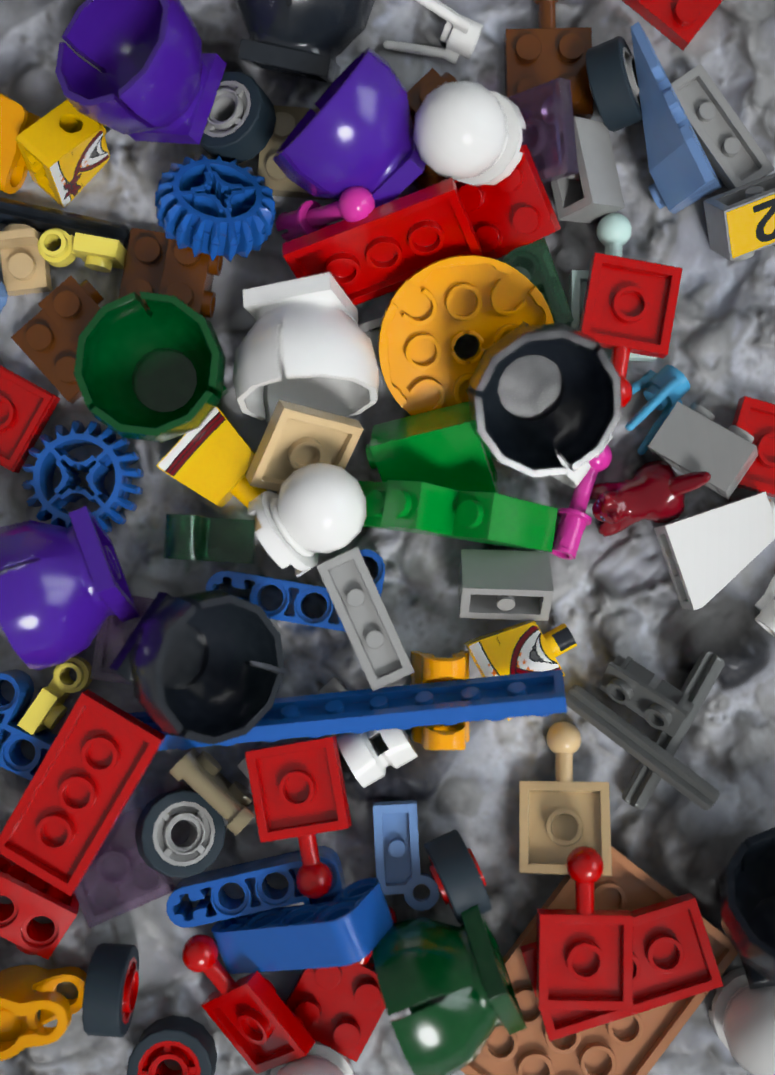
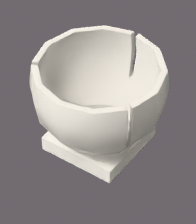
M330 272L243 290V307L256 320L237 347L235 354L233 383L236 398L243 413L261 421L266 419V422H269L278 401L283 400L328 413L350 417L361 414L378 401L379 374L371 339L358 326L357 308Z

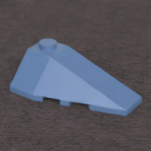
M637 22L630 28L637 81L640 90L639 97L648 166L655 182L648 186V189L659 209L667 206L669 212L676 214L720 189L722 186L644 29Z

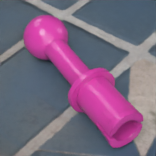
M362 186L349 187L340 195L339 201L321 206L318 202L309 200L303 202L296 210L281 213L276 219V228L278 231L287 229L288 232L282 233L281 237L286 241H291L297 237L327 227V224L342 219L349 222L359 221L367 217L375 208L374 197L369 190Z
M608 444L598 458H593L589 461L591 468L574 489L569 507L559 508L557 515L560 517L554 535L553 549L550 553L566 560L576 558L583 532L586 526L592 522V518L585 512L598 473L604 471L611 463L612 451Z

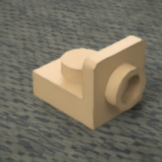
M25 224L8 225L4 228V231H0L2 276L9 296L52 291L50 264L38 251V240L41 235L34 228Z

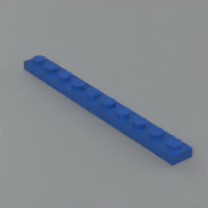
M563 670L383 687L375 691L363 689L275 698L272 708L247 734L215 745L169 735L151 719L146 711L129 714L166 735L158 750L163 751L173 749L189 750L194 747L216 745L232 746L237 743L258 741L275 742L280 739L300 737L319 738L324 735L343 733L362 734L368 731L385 729L406 730L417 726L455 725L460 722L481 720L500 721L505 718L534 715L545 717L555 713H566L567 705Z

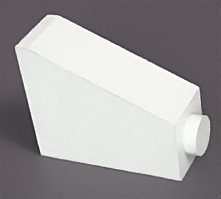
M766 492L749 495L654 528L682 609L697 610L704 607L775 539V503L768 499Z

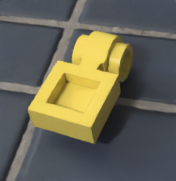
M59 228L46 230L38 240L40 255L54 267H66L78 257L85 262L87 268L95 271L109 273L112 267L124 269L127 250L119 240L77 232L73 236Z
M74 656L63 664L56 665L50 684L42 688L18 723V726L31 735L46 728L52 730L67 711V707L63 703L70 693L81 691L91 683L93 678L91 664L82 657ZM71 668L77 673L76 681H73L70 677Z

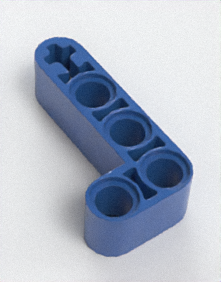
M369 549L359 550L362 557H370L377 562L378 574L373 581L381 597L385 576V564L382 557ZM220 571L211 576L205 587L206 591L217 590L221 584H227L229 578H231L233 587L251 589L250 580L255 581L250 592V602L260 606L269 619L346 632L324 586L237 571ZM269 585L278 587L283 594V602L276 610L265 608L261 602V593ZM316 592L321 594L327 602L326 612L319 618L309 616L303 608L304 599L310 593ZM237 596L247 601L249 597Z
M22 670L0 672V767L31 781L57 735L47 730L31 735L18 726L33 697L34 683L30 675ZM4 680L9 681L14 687L15 694L11 702L7 701L1 694V685ZM23 739L31 742L35 748L33 760L27 759L21 752Z
M318 846L320 862L327 864L331 868L332 885L324 896L317 899L305 897L297 888L296 875L302 866L300 850L183 878L169 896L166 903V912L169 919L175 925L182 928H191L304 902V905L331 902L346 888L341 861L338 854L332 848ZM271 873L283 874L287 878L289 885L283 889L272 888L267 883L266 876ZM227 883L239 884L243 888L245 896L240 899L230 898L225 894L223 885ZM211 888V895L206 896ZM185 894H188L191 901L200 900L196 907H192L190 901L182 900Z
M369 877L348 885L331 902L280 907L216 922L211 932L229 974L253 973L257 970L259 972L342 967L354 964L371 953L392 928L394 921L379 879Z

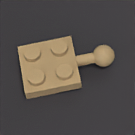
M279 400L246 474L249 485L277 491L279 495L281 484L295 470L309 464L324 463L339 466L345 470L364 428L355 419ZM257 517L254 522L255 532L262 527Z
M567 721L557 722L549 728L546 735L547 745L555 753V781H519V873L569 875L566 868L568 855L577 847L588 846L595 849L603 859L604 870L601 876L612 877L609 782H573V754L580 747L581 734L574 724Z

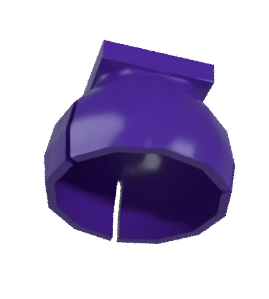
M86 0L76 10L62 38L78 54L100 71L78 57L65 42H59L55 73L65 98L79 113L124 135L128 134L135 141L199 145L227 63L217 53H202V40L180 0Z
M369 47L351 62L314 103L320 112L316 114L310 108L289 133L273 158L274 162L288 179L313 196L339 200L340 195L347 188L362 186L373 195L375 207L393 201L423 173L426 163L420 158L413 139L414 128L406 88L389 63Z
M86 506L68 513L72 522V526L69 528L33 520L0 527V572L7 570V572L0 574V626L13 650L29 669L41 670L63 664L87 649L110 615H116L122 622L140 616L113 542Z

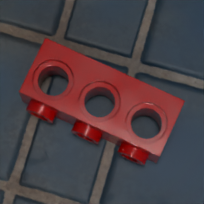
M0 854V896H6L12 901L10 904L0 903V937L14 943L25 954H37L48 960L76 918L82 894L75 891L69 896ZM44 916L51 919L52 922L41 924L35 921L34 918Z

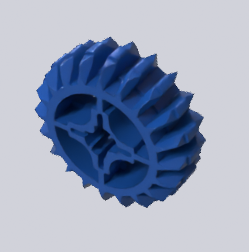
M201 154L197 161L184 157L182 164L171 163L169 171L162 173L158 184V191L155 192L154 205L157 207L156 217L158 219V226L163 227L165 230V237L167 239H176L178 249L191 248L194 257L200 253L210 255L212 262L216 256H224L231 262L235 254L247 258L250 251H260L264 241H268V237L272 233L276 215L275 201H273L272 197L273 189L265 186V177L253 176L252 167H239L237 159L232 162L222 161L220 155L216 159H208Z
M74 420L71 423L70 432L65 426L59 424L55 426L57 439L47 434L40 436L41 442L45 446L43 451L36 448L29 449L30 455L37 458L35 466L31 464L22 466L25 472L33 474V480H26L21 484L23 489L35 491V494L30 496L26 503L31 507L41 506L36 515L39 521L45 522L51 519L50 524L69 528L72 526L68 514L70 512L64 507L69 502L76 503L79 499L87 497L89 501L95 502L100 507L91 513L103 530L109 534L112 532L110 518L117 524L123 525L126 522V518L120 510L122 508L131 511L137 509V505L129 501L128 498L130 493L136 495L143 493V488L132 485V479H140L144 476L143 470L130 468L140 457L136 452L125 453L129 448L130 441L123 437L115 440L117 433L109 427L101 432V425L96 421H90L85 429L82 422ZM86 445L99 446L104 450L97 457L92 455L81 462L68 453L77 447ZM113 463L115 484L110 495L105 488L104 481L107 474L112 470L110 465ZM56 466H58L61 470L62 478L60 484L54 489L53 476ZM75 468L88 473L85 478L91 490L79 486L82 480Z

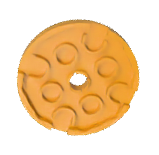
M478 255L446 257L432 262L415 272L398 288L384 312L379 330L378 356L380 367L387 387L396 402L411 416L467 402L468 394L465 390L469 386V381L485 349L513 329L519 327L523 321L529 326L554 323L551 311L542 293L526 276L514 267L496 259ZM464 334L474 335L479 343L476 354L467 359L457 356L454 350L456 341Z

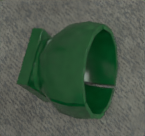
M140 291V296L135 292L103 305L78 337L74 376L85 404L95 418L123 438L156 441L162 444L200 428L220 403V398L229 392L224 386L226 356L212 323L175 296ZM142 299H143L144 301H146V303H147L148 307L150 308V310L145 306V304H144V302L142 301Z
M478 905L461 913L464 924L460 927L425 917L394 923L392 928L372 950L376 976L388 1016L408 1008L410 1009L411 1014L393 1020L390 1023L402 1053L414 1075H452L476 1060L496 1026L503 1025L509 1035L527 1028L498 942Z

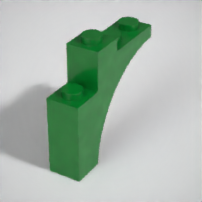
M358 481L366 498L367 517L363 527L454 538L515 549L552 552L557 508L493 492L458 491L418 481Z

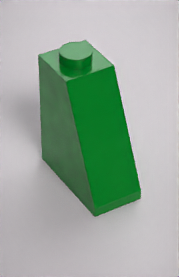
M469 401L373 425L370 443L366 444V456L370 467L378 469L382 482H387V480L418 481L458 491L498 493L497 471L493 458L471 428Z

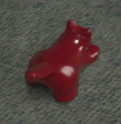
M656 460L643 464L631 479L595 484L590 500L595 501L592 506L594 517L602 521L598 528L599 533L604 537L612 536L644 519L652 520L654 523H668L679 518L685 508V493L698 489L708 483L711 479L710 473L698 471L678 476L668 462Z

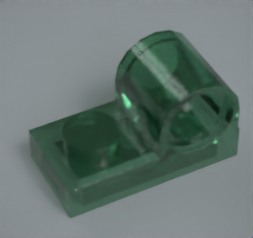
M545 237L510 251L504 258L503 263L512 267L519 266L525 268L530 274V281L538 288L546 300L554 323L570 326L574 319Z
M166 514L163 559L254 564L255 520Z

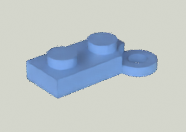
M417 801L373 802L376 878L379 879L384 895L404 894L407 904L415 910L425 911L432 908L439 898V889L432 876L420 873ZM419 884H424L430 889V894L425 899H418L413 895V889Z

